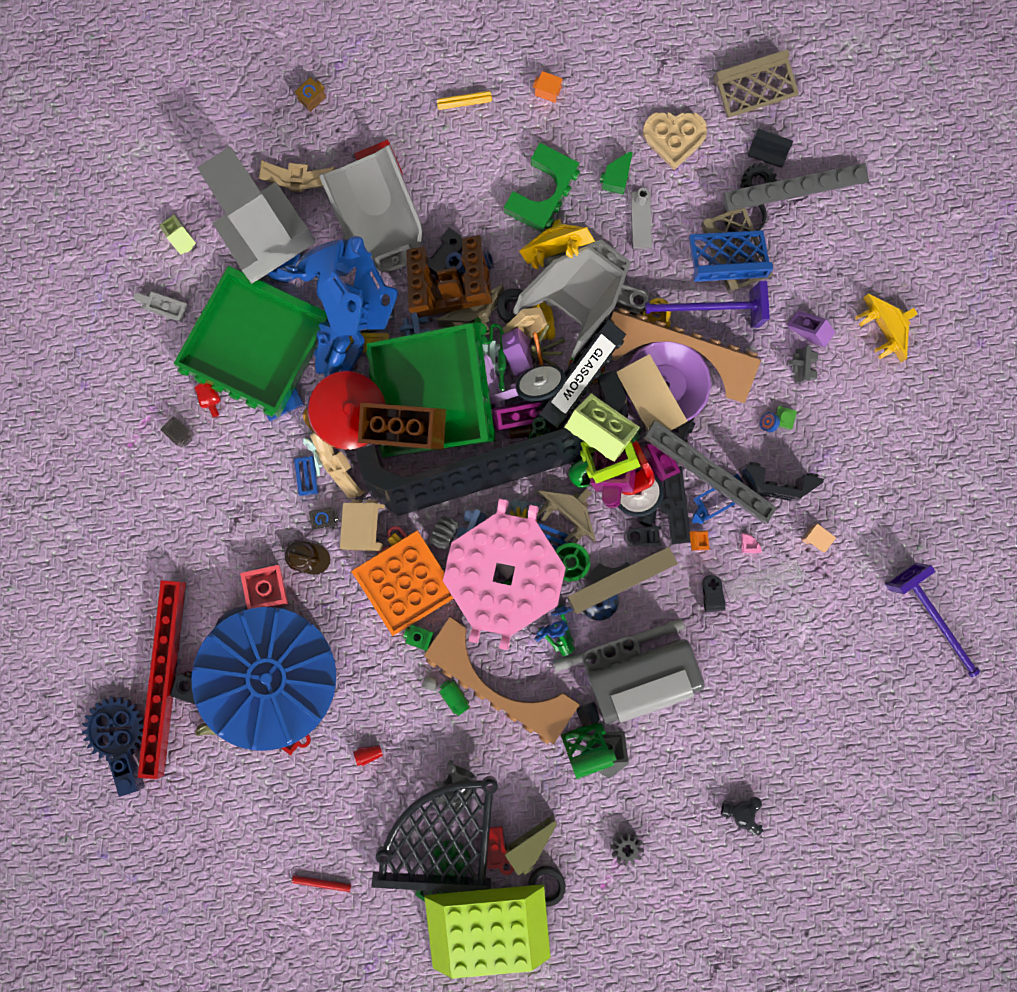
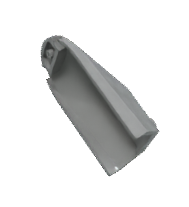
M387 145L378 152L344 167L320 174L319 177L346 240L353 236L361 237L367 251L372 253L371 258L378 271H393L407 265L406 250L420 247L422 225L391 146Z

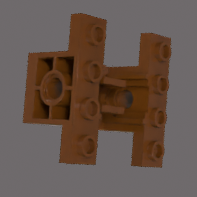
M481 235L462 238L463 256L461 260L466 271L462 275H458L456 267L438 270L437 275L439 279L434 280L427 264L425 246L406 250L408 309L410 313L416 312L418 318L492 303L490 273L483 255Z

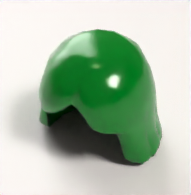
M583 459L573 463L568 470L571 482L579 488H585L591 484V478H589L585 468L588 467L587 461L584 462Z

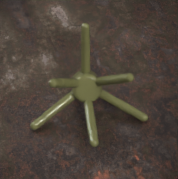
M547 324L538 338L543 361L549 365L557 366L545 356H556L563 353L544 351L565 342V339L563 338L542 347L540 343L550 326ZM534 343L531 347V356L534 359H538Z

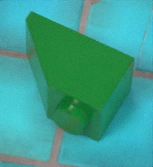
M628 152L607 165L606 172H602L599 183L603 184L602 190L624 195L633 152Z

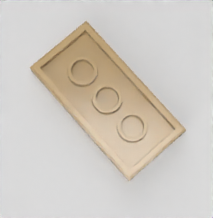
M650 354L617 371L621 385L647 430L653 421H657L669 431L687 422Z

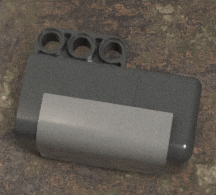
M626 636L588 649L582 654V662L605 724L615 721L622 723L693 698V693L699 692L705 687L704 679L691 644L685 639H677L640 652L637 641L633 637ZM628 639L633 643V648L630 651H626L623 648V642ZM608 646H612L615 650L612 657H606L604 654V650ZM588 653L596 655V661L593 664L586 662V655Z

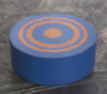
M771 412L764 414L760 420L761 429L769 433L777 430L780 424L779 417Z

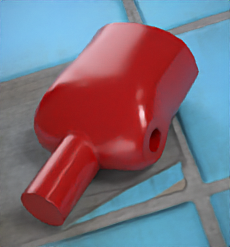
M208 383L195 386L194 389L200 407L209 408L212 418L219 416L216 404L221 401L219 393L212 389V385Z

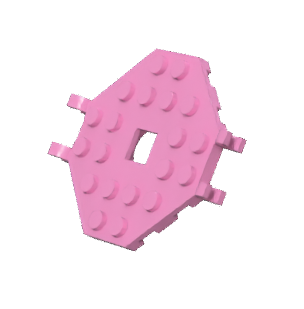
M499 499L496 514L451 543L443 582L472 626L469 642L479 643L480 632L485 630L503 634L499 648L509 650L512 635L558 606L566 567L536 522L539 508L530 505L528 519L506 515L509 501ZM497 563L515 566L511 586L493 582Z

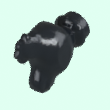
M751 797L748 801H741L736 805H733L732 801H723L721 807L722 817L729 819L732 816L736 825L752 833V836H760L763 832L762 825L755 822V814L762 807L760 798Z

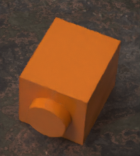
M542 71L540 77H536L533 84L535 96L556 103L562 88L563 78Z

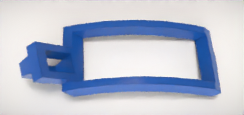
M738 474L734 475L736 479L742 482ZM711 488L694 498L698 507L691 521L702 524L705 520L707 521L735 505V503L732 502L710 515L700 498L716 490Z

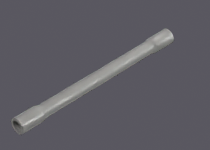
M680 618L630 637H633L639 644L666 634L684 630L685 628ZM629 639L623 642V648L633 646L632 641ZM608 646L604 650L605 655L615 652L612 646ZM584 652L553 661L556 672L583 663L582 654ZM594 653L586 655V661L596 658Z

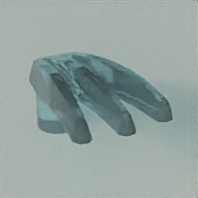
M513 500L511 508L516 511L517 507H520L521 513H523L525 508L529 510V507L526 505L543 506L544 504Z

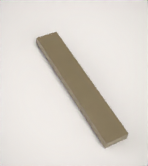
M667 547L569 595L567 599L576 615L678 563L670 548Z

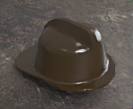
M296 541L291 543L285 552L287 565L295 571L318 575L326 571L330 565L329 552L317 544Z

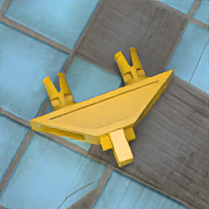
M561 219L553 222L552 228L543 231L520 249L519 252L527 264L532 263L533 268L539 269V265L542 268L544 267V258L565 251L568 257L573 258L574 253L578 256V248L580 246L595 242L587 227L562 224Z
M868 293L863 299L869 309L856 315L855 319L858 320L865 317L858 324L859 326H863L875 319L888 342L875 348L874 352L884 350L878 356L879 359L895 352L902 363L907 360L909 325L911 324L909 319L918 313L915 308L904 313L902 309L900 310Z

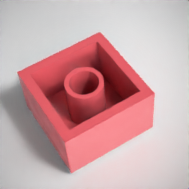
M280 565L240 573L247 609L289 606Z

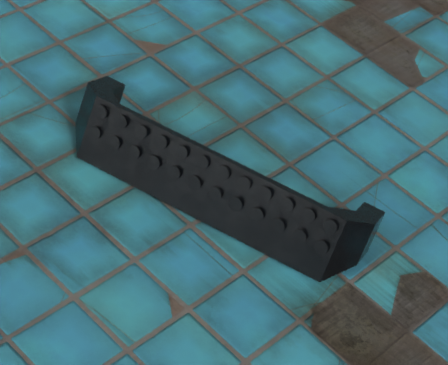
M616 370L600 375L598 377V387L601 401L628 419L627 398ZM567 428L405 478L384 469L375 445L358 449L356 454L363 481L371 497L385 505L386 508L397 516H401L582 459L580 451L583 450L581 442H584V440L572 434Z

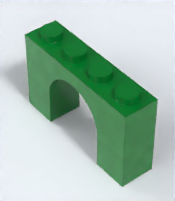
M539 143L531 157V166L550 175L554 179L557 189L552 197L541 202L532 201L513 191L504 206V213L541 233L551 228L555 212L559 213L562 208V199L564 196L568 197L572 189L570 186L572 181H576L580 175V163Z

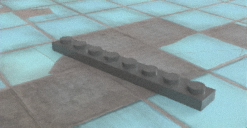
M866 163L727 191L722 193L726 212L864 184L869 182Z
M657 421L652 422L643 437L645 440L764 524L769 523L777 507Z

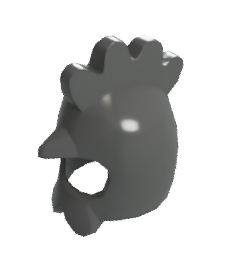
M449 760L447 764L448 777L444 781H435V784L439 788L455 782L476 780V776L469 770L453 764V760ZM463 789L461 791L465 800L471 794L472 789ZM455 791L446 793L449 799L452 797ZM441 795L440 798L437 800L436 804H442L443 808L446 804V801L444 797ZM458 796L452 803L456 812L462 805Z

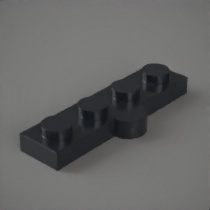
M678 466L681 472L664 480L666 499L662 500L659 506L660 511L668 515L671 545L691 543L682 466Z

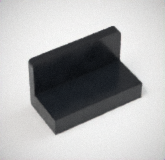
M757 129L748 152V157L782 168L787 154L792 147L793 140Z

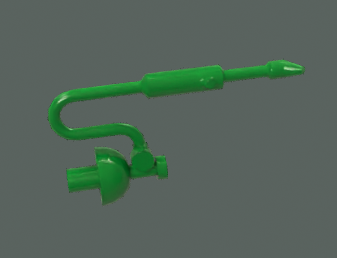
M475 318L474 323L480 325L482 344L484 345L492 343L494 327L500 330V349L498 350L499 389L504 391L503 380L504 372L506 371V356L502 345L503 328L499 324H491L489 327V340L487 341V338L484 336L487 332V326L481 323L482 320L480 318Z

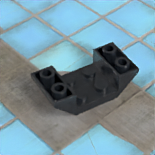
M749 462V464L739 469L740 475L754 492L760 496L787 501L800 499L824 483V478H818V474L807 473V475H802V477L796 479L795 486L787 484L785 486H777L778 483L773 481L763 483L766 468L761 467L760 463Z

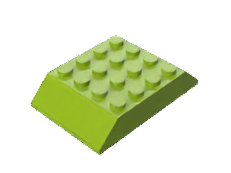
M544 884L425 895L433 969L453 979L530 972L551 958Z

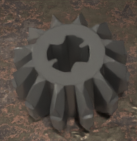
M443 515L435 525L430 539L431 543L439 548H449L457 533L459 523L455 519Z
M627 831L626 837H624L620 832V839L618 840L614 837L613 841L616 844L610 845V849L614 850L611 855L613 858L617 857L616 862L618 864L623 861L624 866L627 867L628 861H631V864L635 865L634 858L637 860L642 859L638 853H644V849L640 847L643 842L642 840H637V834L631 837L630 832ZM625 845H629L631 851L628 849V853H625L624 849H622L623 847L626 848Z

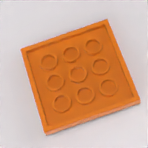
M418 530L351 570L392 636L454 599L443 582L445 572Z

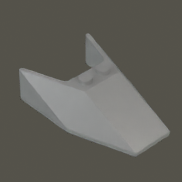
M602 239L578 249V256L574 253L573 258L565 255L554 260L519 295L513 310L514 314H518L522 309H529L542 302L550 301L581 325V329L571 354L573 359L614 309L631 261Z

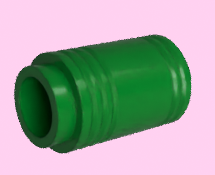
M447 680L439 686L441 688L439 693L453 714L459 716L470 708L468 705L469 701L455 681L450 682Z

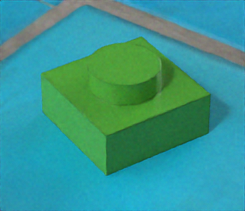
M778 406L775 415L780 419L779 427L792 430L797 411Z

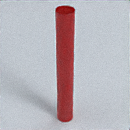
M293 875L292 878L293 884L345 892L351 891V884L296 875Z

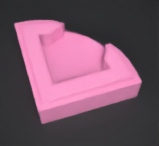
M741 533V553H762L761 546L754 537Z

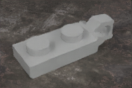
M135 292L133 298L136 302L143 304L141 308L181 323L188 308V304L154 292H147L146 296Z

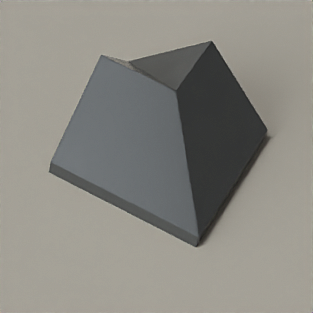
M624 731L605 732L603 734L608 749H613L616 761H613L614 766L598 771L607 778L612 777L629 765ZM589 733L586 735L593 736L594 733ZM594 743L591 748L601 747L602 744Z

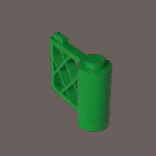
M596 722L592 725L561 734L576 779L614 766L613 761H616L613 749L609 750L603 738L605 730L602 723L598 724ZM596 729L593 736L586 735L589 731ZM577 738L575 743L567 742L568 739ZM582 740L589 741L586 746L580 745ZM594 743L602 744L601 747L591 748ZM576 749L582 751L581 754L572 756Z

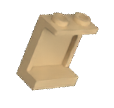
M367 499L366 503H363V500H351V503H343L340 549L382 551L383 543H376L378 509H384L385 505L378 504V500Z

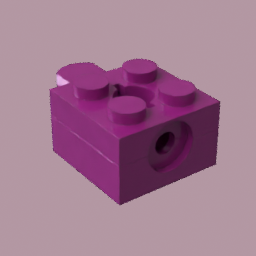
M625 449L615 461L605 457L599 451L594 452L593 456L597 471L628 459ZM636 469L597 484L593 477L591 478L590 483L594 490L602 492L601 499L606 507H618L621 502V493L634 491Z

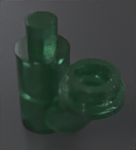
M537 417L533 420V428L529 433L528 439L535 438L537 435L541 436L551 433L544 418Z

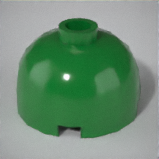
M565 543L556 549L555 552L566 567L563 580L568 582L577 581L587 574L590 567V557L585 548L576 543Z

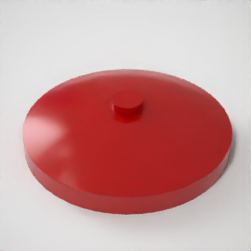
M351 371L333 373L321 380L309 397L307 407L309 423L315 434L323 442L334 448L343 450L360 448L368 444L358 443L360 403L385 404V400L377 385L366 376Z

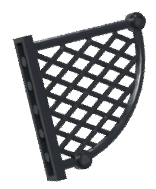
M487 776L483 780H469L447 784L428 792L413 802L396 820L388 833L384 845L378 848L376 852L379 872L373 871L371 888L439 892L491 889V878H486L492 799L493 793L498 789L496 778ZM463 789H472L471 794L465 800L461 791ZM477 789H483L485 792L484 803L480 800L476 792ZM455 791V793L449 799L446 793ZM442 795L446 804L440 811L436 802ZM458 796L462 805L456 812L452 803ZM474 797L478 806L472 813L468 803ZM430 801L429 805L424 810L423 805ZM434 807L437 816L431 822L427 813ZM483 807L482 827H480L475 816ZM450 808L453 817L447 823L443 814ZM419 809L421 815L415 821L412 814ZM466 809L469 818L463 824L459 815ZM409 818L413 826L406 833L402 825ZM425 819L429 827L422 834L418 825ZM440 819L444 829L438 835L434 826ZM456 820L460 830L454 836L450 827ZM472 821L476 830L470 837L466 828ZM400 830L404 838L397 844L395 837ZM414 830L419 836V840L415 845L412 844L409 838ZM431 831L435 840L429 847L425 838ZM447 832L451 841L445 848L441 839ZM479 832H482L481 846L479 852L475 847L473 840L476 838ZM463 833L467 842L461 849L457 839ZM405 842H407L411 849L406 857H404L400 850ZM423 843L427 851L420 858L416 850ZM439 844L443 852L436 859L432 850ZM392 845H393L394 848H395L393 852L391 851V846H392ZM455 845L458 854L452 860L448 851ZM470 845L474 854L468 861L464 852ZM396 854L399 855L402 861L397 868L394 867L391 861ZM412 855L415 856L418 862L413 869L410 868L407 862ZM430 856L433 865L427 871L423 862ZM445 856L449 865L443 872L439 863ZM477 856H480L478 876H476L471 864ZM461 857L465 866L459 873L455 864ZM387 864L392 872H387ZM405 866L408 873H399ZM421 867L424 874L415 873ZM437 868L440 875H431V873ZM452 869V870L454 871V873H455L456 876H446V875H447V874L449 873V871ZM467 869H468V871H469V873L471 874L472 877H462V876L464 875V873H465V872L467 871Z

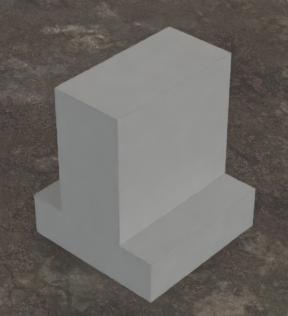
M231 146L197 167L226 213L212 223L251 284L316 243L279 185L275 182L260 192Z

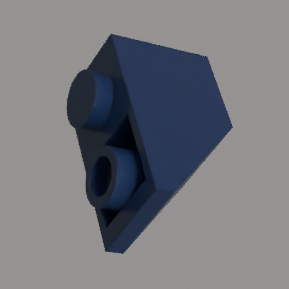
M128 753L108 759L119 797L145 788L143 778H138L139 767Z

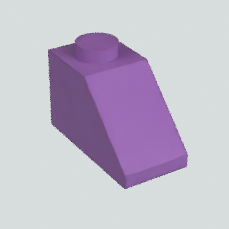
M797 310L787 324L790 329L810 343L825 347L835 334L827 319Z
M519 328L503 334V352L516 377L533 368L530 339Z

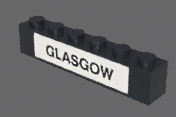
M604 320L565 370L566 380L563 388L554 396L543 400L534 413L551 427H561L566 422L568 413L577 407L579 398L589 391L590 383L600 376L601 368L604 364L606 365L611 361L613 352L624 343L623 339L627 334L610 320Z

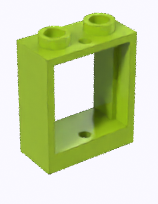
M585 441L581 442L583 450L580 451L583 461L588 463V467H585L589 478L593 477L596 484L641 467L630 441L625 448L628 456L627 460L597 471L591 453L598 450L589 446Z

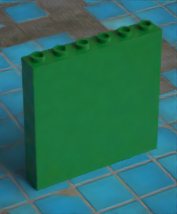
M228 266L173 364L177 367V372L186 377L191 375L195 377V381L203 385L208 383L217 392L225 391L229 393L228 396L236 401H239V399L246 401L245 404L253 409L258 407L263 410L264 414L273 417V415L280 417L318 346L317 332L320 329L319 324L329 320L324 310L260 280L251 284L243 272Z
M469 323L367 343L366 356L370 366L369 376L380 389L386 405L446 409L444 449L495 441L479 324ZM379 444L382 458L441 450Z

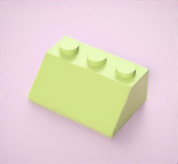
M590 394L574 410L565 426L572 434L587 442L589 446L594 447L612 461L619 457L640 428L593 394Z

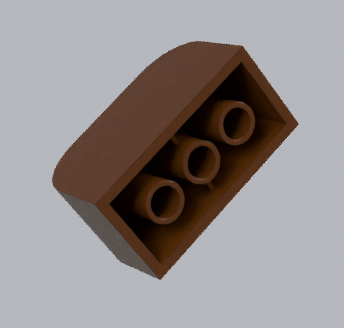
M360 403L358 443L444 449L446 409Z

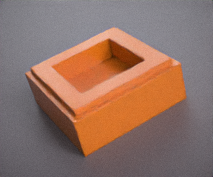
M708 530L690 532L691 551L710 550Z

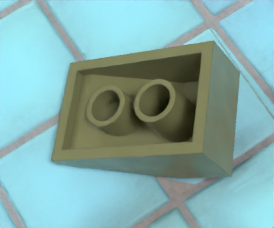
M554 814L505 847V856L517 875L521 873L525 875L534 868L533 865H535L557 826Z

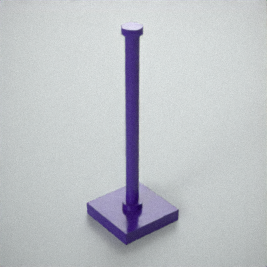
M759 281L749 291L750 301L650 304V302H645V314L661 311L750 309L751 328H759L770 319L767 281Z
M914 563L885 585L889 591L905 594L913 589L969 671L968 675L975 677L981 672L978 667L974 666L919 585V583L936 572L932 565Z

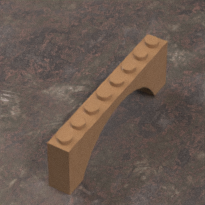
M624 308L614 309L610 321L627 335L623 339L624 343L613 352L612 360L618 361L630 350L651 342L683 344L700 352L715 366L723 380L727 398L742 403L746 402L761 362L757 352L752 350L744 352L739 350L740 347L729 344L726 346L721 344L722 341L710 338L708 340L702 338L703 335L697 332L689 334L684 332V328L679 326L671 328L666 326V323L663 321L655 320L653 322L647 320L648 317L645 315L637 314L635 316L629 314L630 311Z
M449 617L425 653L426 662L433 667H436V665L443 669L442 673L447 677L452 678L454 676L459 680L458 684L465 689H468V687L475 691L474 695L481 700L486 698L491 701L490 706L498 711L502 709L507 712L506 716L514 722L518 720L523 723L522 727L528 732L532 733L535 731L540 735L538 738L544 743L549 744L551 742L554 744L580 704L563 692L546 700L529 702L514 700L494 691L479 677L469 659L466 646L467 627L454 618Z

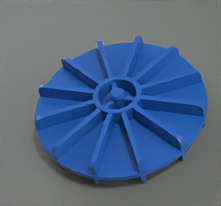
M275 607L251 608L223 620L203 641L197 652L192 669L193 698L199 714L207 726L226 742L243 749L256 751L280 749L294 744L307 736L326 715L336 688L335 660L330 646L322 633L304 617Z

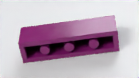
M543 400L491 408L494 429L501 430L542 422L543 420L534 412Z

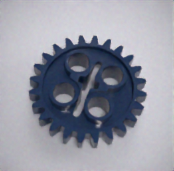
M111 697L110 700L107 698L103 699L102 703H95L96 708L89 709L92 715H85V718L89 721L82 723L83 726L87 727V730L82 731V733L87 734L88 737L83 739V741L90 742L87 749L93 747L92 754L99 752V759L106 755V761H108L112 757L125 753L131 756L134 754L133 749H140L137 743H142L141 736L143 735L142 728L144 727L142 721L145 716H139L143 710L136 711L137 704L130 706V699L124 703L123 697H119L117 701L115 697ZM122 713H124L127 717L126 723H123L121 721L120 717ZM103 715L107 717L106 725L101 721ZM131 726V729L98 732L99 728ZM123 733L128 735L127 743L122 740ZM104 735L109 739L108 744L103 742Z

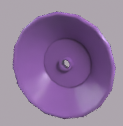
M651 342L639 349L627 366L650 354L663 379L668 383L669 389L687 421L696 417L707 403L711 389L709 368L702 356L693 348L675 342ZM625 392L627 401L629 402V404H630V406L632 407L633 411H634L636 414H638L637 411L635 410L633 404L631 403V401H630L628 395H627L626 392Z

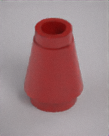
M380 745L360 747L353 751L357 766L362 765V767L383 756Z

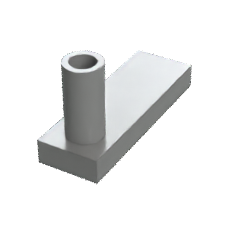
M640 188L638 192H631L632 249L652 248L650 192L646 188Z

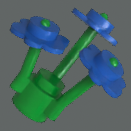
M566 605L555 607V611H552L550 614L553 616L560 615L562 621L554 622L546 627H540L536 631L537 635L534 639L538 642L545 638L556 652L560 651L562 656L571 654L575 650L572 643L574 640L570 634L565 613L571 611L572 608L570 606L566 607ZM556 636L559 637L556 640L557 643H555L551 638H554Z

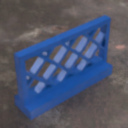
M764 231L690 234L688 237L694 267V282L767 278L773 270V264L769 262ZM751 237H759L760 244L755 246L749 239ZM732 238H738L743 243L738 248L730 241ZM714 239H720L725 243L721 249L712 243ZM695 240H701L706 246L701 250L695 245ZM745 244L754 250L750 256L741 250ZM727 245L735 251L732 257L723 251ZM708 246L717 252L713 258L704 252ZM737 253L746 259L744 263H738L733 259ZM758 253L763 257V262H757L752 256ZM719 254L728 260L726 264H720L715 260ZM702 256L709 263L707 265H699L698 258Z

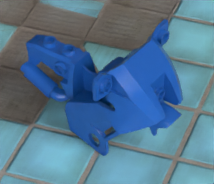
M353 236L344 241L340 239L321 244L307 252L295 266L286 265V268H278L277 270L278 273L292 278H300L305 282L311 281L314 276L319 278L317 280V297L322 300L329 321L319 324L320 329L317 332L318 346L314 351V357H316V373H324L325 377L337 372L353 371L364 350L365 339L359 331L363 329H385L398 296L396 288L385 285L371 258L372 253L367 251L363 239L359 236ZM356 267L354 286L344 283L339 276L348 275ZM371 271L380 286L379 289L377 288L372 276L370 275ZM384 294L390 297V303L387 306L382 303ZM352 336L354 343L351 344L347 353H345L346 348L350 344L349 337Z

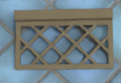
M788 49L719 71L713 76L714 83L717 84L727 119L799 95L788 59L790 57ZM785 65L786 74L784 77L775 73L778 66ZM764 71L770 74L767 83L757 79L760 72ZM747 77L753 80L749 89L740 85L742 78ZM772 77L782 81L778 89L769 85ZM755 82L764 86L761 95L751 91ZM730 83L735 86L731 95L724 91L723 84ZM783 84L790 85L793 93L785 94L781 92ZM737 88L747 92L743 101L734 97ZM766 89L776 93L772 100L763 97ZM749 94L758 98L756 105L751 106L745 103ZM731 100L741 104L738 111L731 113L729 107Z
M746 208L730 211L712 219H705L701 224L704 234L726 233L730 224L740 228L739 232H742V229L755 231ZM742 212L744 217L742 225L732 221L733 216ZM720 220L728 222L725 232L717 229L715 222ZM751 237L750 242L753 240L754 245L758 246L760 244L758 237ZM732 238L735 240L734 245H736L737 241L743 243L738 238ZM720 239L712 241L720 249L724 245ZM747 246L745 250L746 254L748 252L749 246ZM727 247L723 249L725 253L730 252L729 256L735 253L733 249ZM710 248L712 255L714 257L717 252ZM720 254L715 259L720 264H726L728 261ZM758 254L757 259L754 260L763 262V257ZM772 271L767 278L773 276ZM766 278L748 279L741 284L738 279L723 280L728 294H731L738 289Z

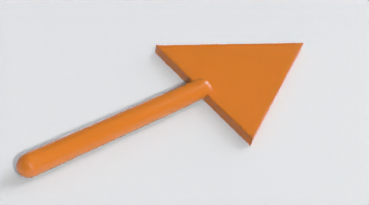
M534 332L533 336L539 359L538 363L539 365H544L538 336Z

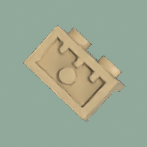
M540 307L522 309L503 328V331L507 333L519 328L531 340L534 337L533 333H539L547 325V322Z

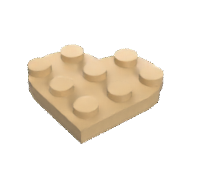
M655 112L646 120L642 134L647 144L675 171L702 145L706 139L707 124L703 117L697 113H681L675 117L669 112L667 114Z

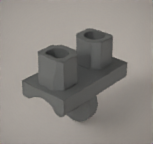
M811 346L796 349V354H793V360L787 361V366L793 367L792 373H795L794 383H803L817 379V371L811 369V363L817 362L818 352L812 351Z

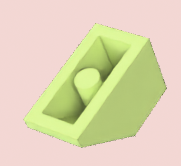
M172 215L159 225L167 239L180 254L189 252L193 245L196 244L175 215Z

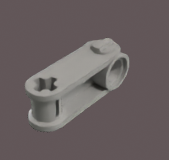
M622 285L615 306L627 309L630 313L636 315L643 314L645 302H648L649 294L647 291ZM639 298L643 301V304L636 305L633 300Z

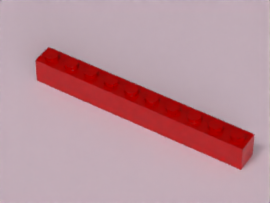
M160 581L138 778L157 780L163 777L165 773L173 697L170 695L176 678L186 582Z

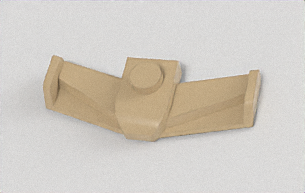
M261 160L259 179L271 183L276 182L279 186L288 188L291 192H302L305 189L324 187L319 175L336 170V168L331 167L308 171V165L289 163L287 170Z
M315 432L311 433V440L324 469L346 496L351 499L364 494L365 491L361 490L347 474L346 471L351 466L342 451L334 453L330 445L323 442Z

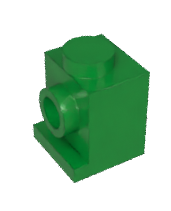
M411 625L410 628H406L403 638L406 639L405 644L427 651L434 632ZM415 634H420L421 639L419 641L414 639Z

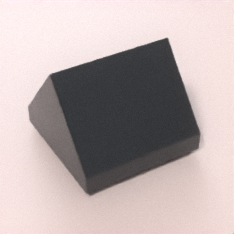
M594 701L582 705L576 710L582 727L592 725L600 720Z

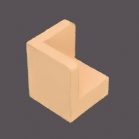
M814 524L802 538V541L807 545L812 544L824 553L836 537L819 524Z

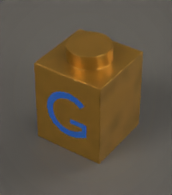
M311 77L294 92L298 101L309 112L326 98L324 86L318 80L315 82Z

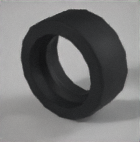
M541 866L536 868L531 874L529 886L535 885L537 879L544 874L554 876L558 881V891L554 896L545 898L546 907H551L563 899L566 892V884L562 873L557 868Z

